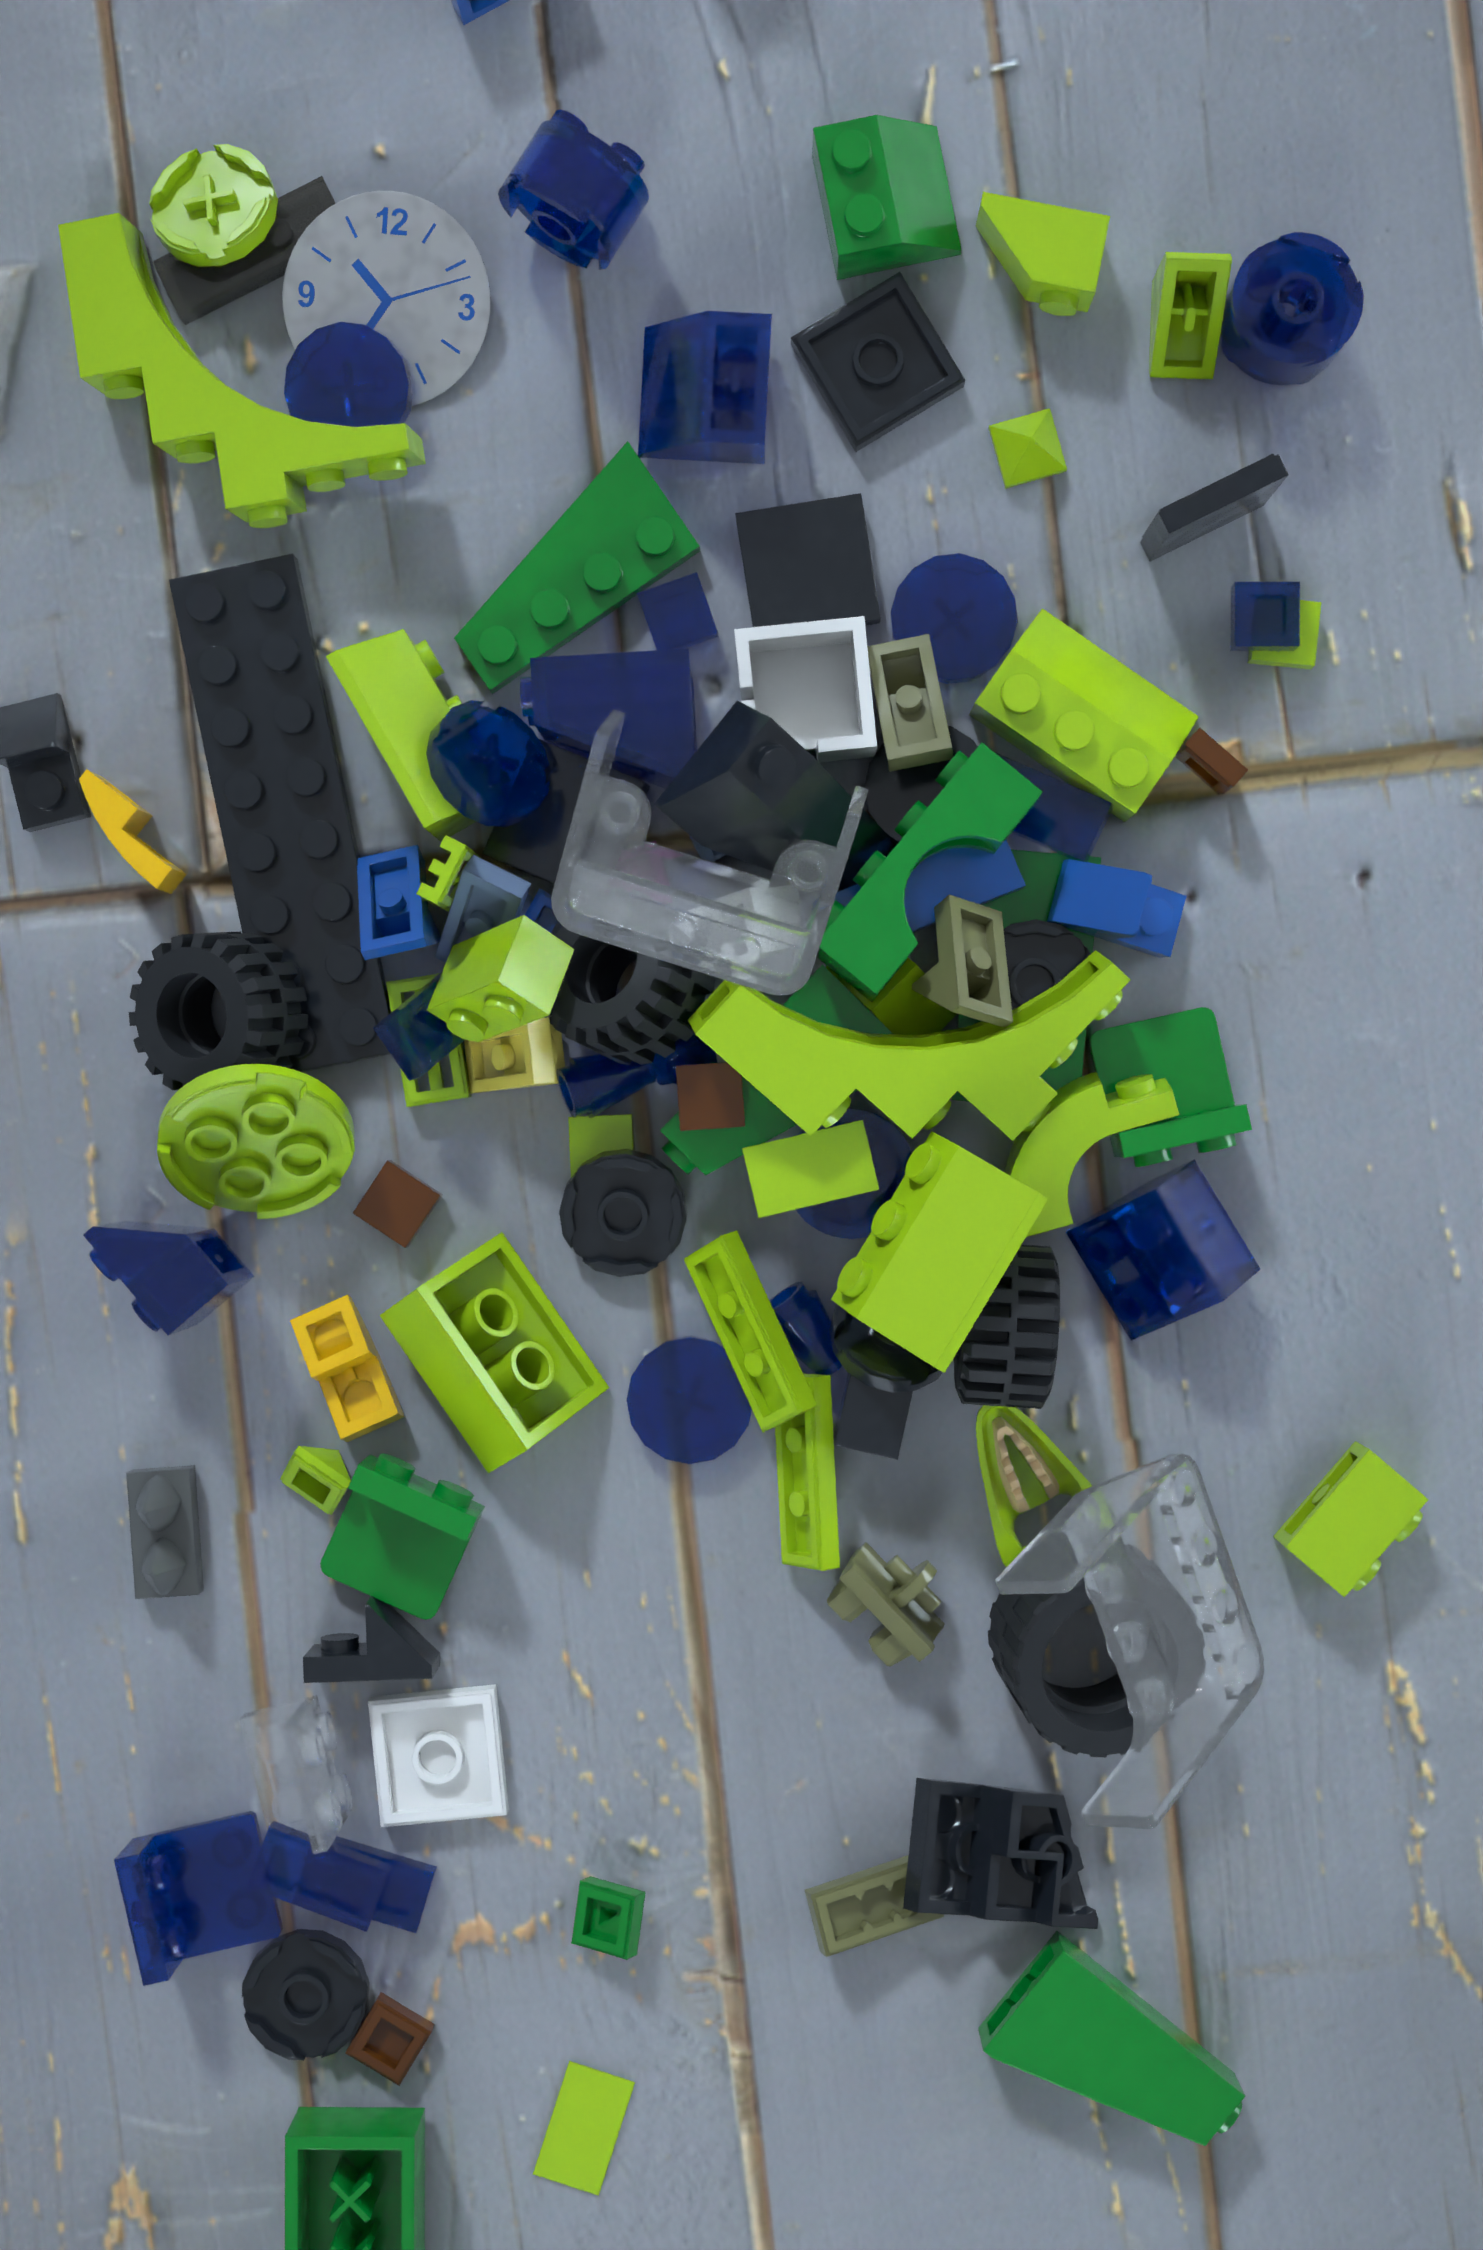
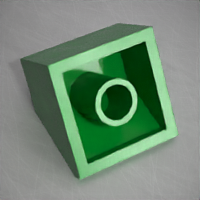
M872 115L813 128L812 159L836 280L961 255L962 250L937 126L882 115Z

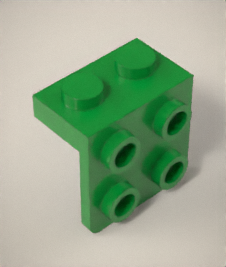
M1200 1007L1095 1031L1090 1036L1089 1046L1094 1069L1103 1085L1105 1095L1117 1092L1115 1085L1124 1079L1143 1074H1152L1154 1081L1166 1078L1173 1090L1179 1111L1178 1116L1109 1135L1114 1157L1127 1158L1133 1156L1135 1167L1148 1166L1173 1160L1172 1147L1196 1142L1198 1153L1216 1151L1236 1146L1235 1133L1252 1130L1247 1104H1235L1218 1025L1215 1014L1211 1009Z
M381 1453L379 1458L370 1454L358 1464L348 1486V1489L353 1491L321 1559V1570L326 1576L424 1620L431 1619L440 1608L485 1506L473 1501L474 1495L457 1484L445 1480H439L435 1484L415 1475V1467L404 1460Z

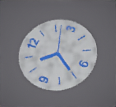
M365 192L348 197L327 208L313 220L298 239L289 258L283 282L284 320L288 335L300 360L308 371L330 391L346 400L366 407L378 409L406 408L424 403L444 393L466 373L474 362L485 339L491 310L489 280L484 262L475 243L466 230L445 210L428 200L404 192Z

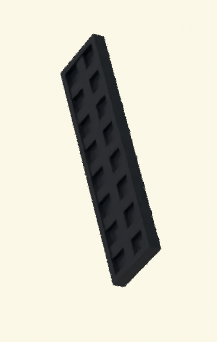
M292 553L169 579L242 933H254L264 937V944L274 943L283 950L281 962H293L299 973L293 979L296 987L305 988L307 1001L300 1002L301 1014H308V1026L306 1029H299L298 1037L304 1041L300 1054L288 1055L292 1063L290 1069L303 1073L398 1053L381 957L364 960L361 954L357 858L360 857L298 559Z

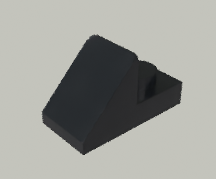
M55 693L0 707V765L7 767L9 770L23 830L34 832L90 818L88 802L79 781L81 774L61 695Z
M373 1596L369 1598L365 1605L366 1642L359 1643V1635L354 1633L329 1634L320 1638L321 1644H314L303 1657L304 1683L432 1679L440 1667V1652L391 1605Z

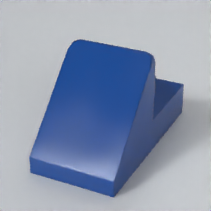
M413 845L357 858L360 947L364 960L439 943L441 936L428 908V901L416 894L422 882L427 884L425 860L419 846Z
M1066 859L1062 863L1047 922L1060 924L1063 927L1158 958L1171 957L1186 895L1151 884L1152 875L1145 872Z

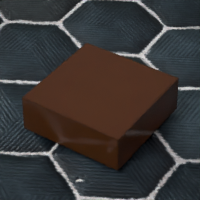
M1200 727L1189 736L1176 754V758L1218 795L1220 793L1223 795L1233 788L1248 771L1245 766Z
M727 1062L676 1066L680 1131L745 1127L742 1075Z
M387 1160L353 1211V1214L404 1248H407L443 1194L392 1160Z
M380 1992L350 2042L345 2054L400 2086L432 2033L435 2024Z

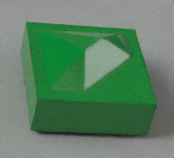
M592 1876L580 1880L571 1944L625 1960L636 1956L646 1892Z

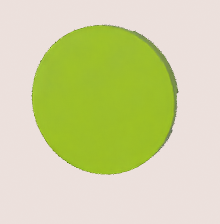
M270 1064L228 1066L207 1072L193 1079L171 1097L164 1107L158 1125V1160L165 1177L180 1194L207 1210H211L216 1205L231 1210L257 1212V1219L292 1215L307 1210L327 1199L341 1186V1178L348 1170L355 1152L353 1120L341 1098L327 1085L308 1074Z

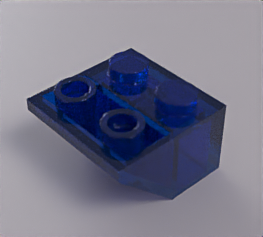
M704 311L645 327L638 441L639 458L765 464L772 314Z
M1195 1159L1148 1181L1066 1232L1131 1341L1223 1302L1260 1270L1259 1265Z
M122 1221L93 1226L83 1234L94 1248L89 1252V1256L96 1267L111 1281L115 1282L120 1279L136 1297L131 1302V1305L138 1317L153 1331L157 1332L162 1328L168 1336L198 1325L254 1277L214 1228Z

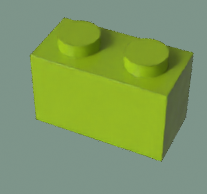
M525 915L517 917L452 946L427 1011L446 1022L447 1028L456 1036L465 1040L476 1041L477 1043L547 1017L553 1008L574 948Z
M1355 1441L1273 1537L1345 1598L1352 1588L1356 1591L1361 1590L1375 1577L1381 1567V1561L1378 1558L1394 1540L1401 1542L1413 1533L1423 1518V1513L1419 1510L1429 1499L1373 1451Z

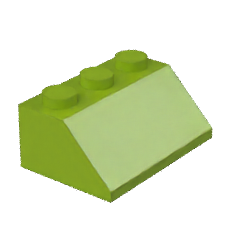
M1043 608L1012 648L969 713L971 717L1123 822H1126L1136 814L1174 759L1199 718L1198 715Z
M401 629L337 649L326 656L424 829L442 842L445 835L451 837L503 806L504 799L498 789L508 784L491 752L488 750L478 755L469 740L467 733L476 729V726L459 696L455 695L447 700L435 678L445 672L426 639L415 645L406 631Z
M931 1131L926 1141L919 1145L910 1155L905 1167V1176L892 1198L877 1210L872 1221L871 1233L859 1253L843 1267L838 1278L837 1290L831 1300L859 1321L945 1373L1049 1198L959 1145Z
M503 1232L416 1288L379 1315L488 1474L530 1449L610 1388Z

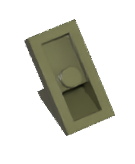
M929 634L867 646L870 674L889 772L951 760L953 758L952 744Z
M949 894L934 907L939 962L912 984V990L951 1012L1006 1028L1013 1023L1002 912Z

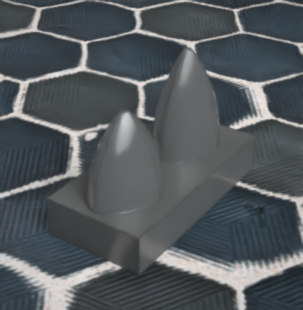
M195 1465L132 1469L126 1473L135 1599L199 1595L204 1591Z

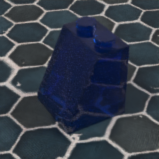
M689 648L530 658L531 677H520L523 717H528L529 726H535L544 741L664 789L670 785L697 751L693 668Z

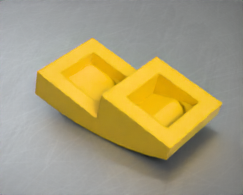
M86 769L79 778L92 813L107 838L139 875L156 889L172 894L187 874L137 836L151 819L152 815L104 777Z
M345 1295L290 1320L310 1376L320 1383L341 1440L350 1442L405 1417L379 1353L351 1296Z

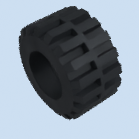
M612 887L608 895L601 891L588 895L587 904L583 907L577 903L566 912L568 916L567 921L563 925L557 923L551 931V934L574 948V952L551 1010L550 1024L557 1031L565 1034V1037L617 1063L630 1065L634 1061L644 1065L653 1063L655 1053L664 1058L676 1051L675 1042L678 1039L687 1042L694 1034L688 1019L703 1004L706 994L714 992L715 979L708 975V971L715 967L713 953L705 949L709 943L705 935L694 927V923L646 893L636 889L630 892L624 887ZM637 958L631 979L624 989L616 995L617 985L623 972Z
M241 931L182 934L172 937L171 943H161L153 949L152 955L154 960L143 961L137 971L142 981L141 984L132 985L130 999L136 1001L135 1012H129L130 1026L137 1027L139 1036L133 1040L138 1053L146 1052L148 1059L145 1066L151 1074H163L162 1084L171 1090H179L188 1082L207 1072L228 1066L270 1064L291 1068L292 1063L288 1055L300 1054L304 1041L298 1037L299 1029H306L308 1026V1014H301L300 1002L307 1001L305 988L296 987L293 979L299 973L293 962H281L284 951L274 943L264 944V937L254 933L241 934ZM216 988L223 998L226 1009V1026L222 1039L214 1027L211 1015L212 997Z
M1020 1246L954 1357V1381L961 1403L1041 1409L1044 1406L1054 1381L1060 1323L1059 1268L1050 1246Z

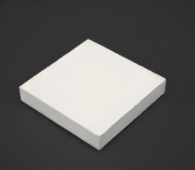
M496 1684L372 1696L369 1699L368 1707L381 1827L507 1815L509 1804Z

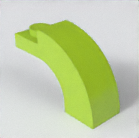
M1093 1072L1075 1079L1056 1091L1058 1094L1049 1102L1051 1108L1031 1131H1022L1016 1137L1006 1162V1174L1049 1198L1026 1237L1074 1224L1068 1204L1069 1181L1076 1163L1093 1144L1109 1135L1179 1115L1173 1090L1166 1078L1154 1081L1152 1074L1130 1077L1115 1085L1117 1092L1105 1095L1097 1072Z

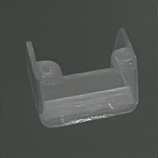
M612 710L595 733L554 884L551 905L557 920L563 927L573 933L768 994L788 995L801 989L807 983L812 973L861 818L868 789L855 786L837 847L814 840L794 842L787 846L779 855L771 880L646 841L652 818L651 805L647 796L634 784L609 776L626 713Z

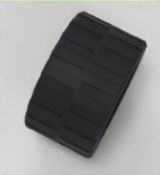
M1084 1535L1070 1536L1067 1540L1053 1541L1042 1546L1041 1550L1030 1557L1027 1555L1017 1564L1016 1570L1003 1581L999 1588L998 1598L992 1604L989 1615L991 1626L990 1630H988V1644L993 1652L994 1657L992 1661L998 1674L1029 1724L1032 1723L1038 1734L1049 1743L1054 1742L1060 1745L1064 1751L1076 1755L1078 1753L1089 1754L1091 1757L1106 1758L1107 1755L1119 1753L1120 1755L1135 1752L1137 1748L1149 1743L1150 1745L1163 1737L1162 1734L1181 1720L1184 1716L1183 1712L1189 1703L1193 1702L1199 1689L1197 1687L1198 1681L1204 1669L1205 1659L1202 1657V1646L1204 1645L1202 1632L1196 1625L1194 1620L1196 1617L1185 1600L1149 1559H1145L1137 1549L1127 1543L1120 1544L1115 1542L1113 1538L1099 1535L1098 1538L1085 1537ZM1106 1600H1124L1143 1606L1145 1621L1140 1644L1131 1660L1114 1676L1098 1684L1079 1688L1062 1687L1043 1679V1660L1048 1643L1058 1627L1073 1613L1090 1604Z

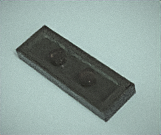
M322 176L278 198L274 224L264 241L245 257L223 266L197 267L177 260L171 253L152 261L180 319L185 325L285 275L291 253L305 229L317 216L336 204Z

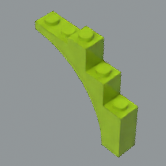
M120 213L58 225L80 378L111 399L138 397L144 393V387L152 443L172 457L177 458V461L181 463L207 462L216 457L215 451H217L225 509L243 521L249 522L250 527L271 528L281 526L288 522L287 515L307 512L303 486H307L309 491L314 492L333 491L343 488L346 485L345 479L369 475V478L372 480H394L408 474L407 467L426 464L423 440L406 423L350 427L305 421L263 407L226 386L202 364L174 325L154 282L143 233Z
M1095 950L1058 984L1012 1010L1013 1023L1006 1028L982 1021L964 1028L920 1035L863 1033L817 1022L772 1001L734 972H731L691 1015L688 1021L695 1035L810 1136L821 1125L828 1128L835 1124L850 1106L851 1098L849 1095L857 1089L913 1139L922 1128L929 1130L945 1117L952 1104L950 1098L958 1091L1013 1141L1022 1131H1031L1051 1108L1049 1102L1058 1094L1041 1075L1048 1067L1056 1068L1065 1062L1077 1046L1078 1040L1076 1038L1093 1020L1098 1021L1105 1018L1117 1007L1123 996L1121 990L1131 979L1113 962Z

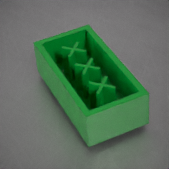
M298 2108L285 2135V2250H425V2108Z

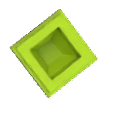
M1050 408L989 425L988 430L1005 489L1067 471Z
M307 1446L297 1447L280 1478L283 1484L325 1513L331 1515L338 1507L351 1482L339 1450Z

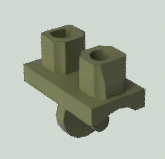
M867 1542L853 1552L839 1577L840 1580L827 1598L828 1605L842 1620L851 1623L867 1608L878 1618L882 1624L872 1632L868 1642L871 1645L872 1651L889 1667L911 1655L919 1662L934 1650L935 1645L933 1641L945 1625L933 1612L939 1606L941 1600L927 1586L937 1573V1569L928 1560H925L912 1570L898 1555H895L886 1563Z

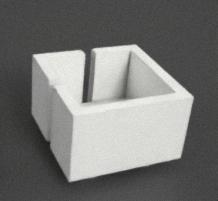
M864 616L734 629L741 700H745L741 701V703L771 717L805 750H816L819 763L875 756L877 739Z

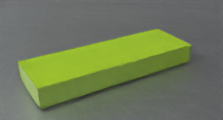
M738 1231L721 1235L685 1257L684 1262L762 1432L778 1427L818 1406Z
M803 1373L818 1406L775 1427L782 1564L826 1571L840 1568L830 1375Z

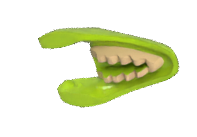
M983 1405L978 1410L975 1428L980 1469L997 1549L1002 1562L1011 1574L1018 1567L1017 1564L1028 1553V1548L1021 1546L1015 1534L1014 1525L1016 1519L1022 1513L1060 1494L1069 1495L1076 1499L1084 1514L1082 1520L1088 1523L1090 1527L1087 1537L1098 1538L1099 1535L1113 1538L1116 1541L1115 1525L1110 1508L1102 1496L1030 1418L1017 1407Z

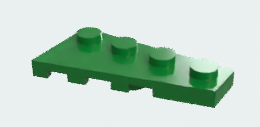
M628 441L454 637L492 694L700 552L699 544Z

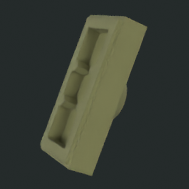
M908 1855L805 1889L819 1950L825 1957L944 1917V1914L917 1913L903 1909Z

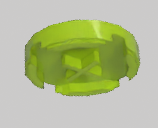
M230 144L213 145L216 151H207L202 154L196 148L181 154L162 171L151 190L149 203L153 210L151 222L154 232L162 245L177 260L197 267L223 266L245 257L264 241L276 219L278 197L265 166L250 151Z

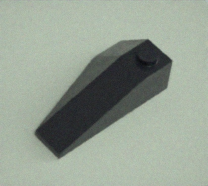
M739 701L735 702L654 803L658 809L702 846L832 894L856 885L853 881L854 877L877 850L887 857L897 845L828 771L771 717Z

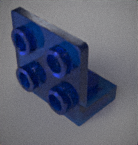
M253 1811L132 1838L114 1859L143 1986L168 1981L183 1959L277 1938L283 1930L257 1815Z

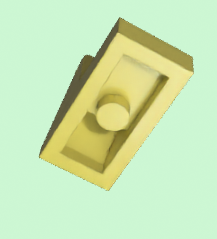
M549 1017L541 1018L478 1043L464 1039L470 1094L560 1084L566 1080L562 1033L550 1024Z

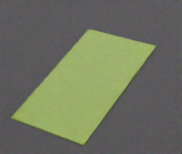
M863 1120L817 1130L812 1136L804 1133L742 1148L758 1218L879 1190Z
M569 2061L533 2175L599 2196L635 2082Z

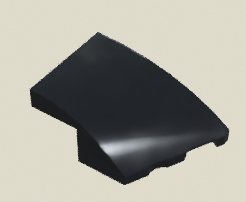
M916 1778L903 1909L917 1913L969 1915L984 1920L1036 1922L1051 1927L1097 1929L1098 1916L1096 1910L1087 1906L1078 1871L1084 1869L1079 1848L1074 1844L1071 1837L1072 1823L1064 1795L983 1784Z

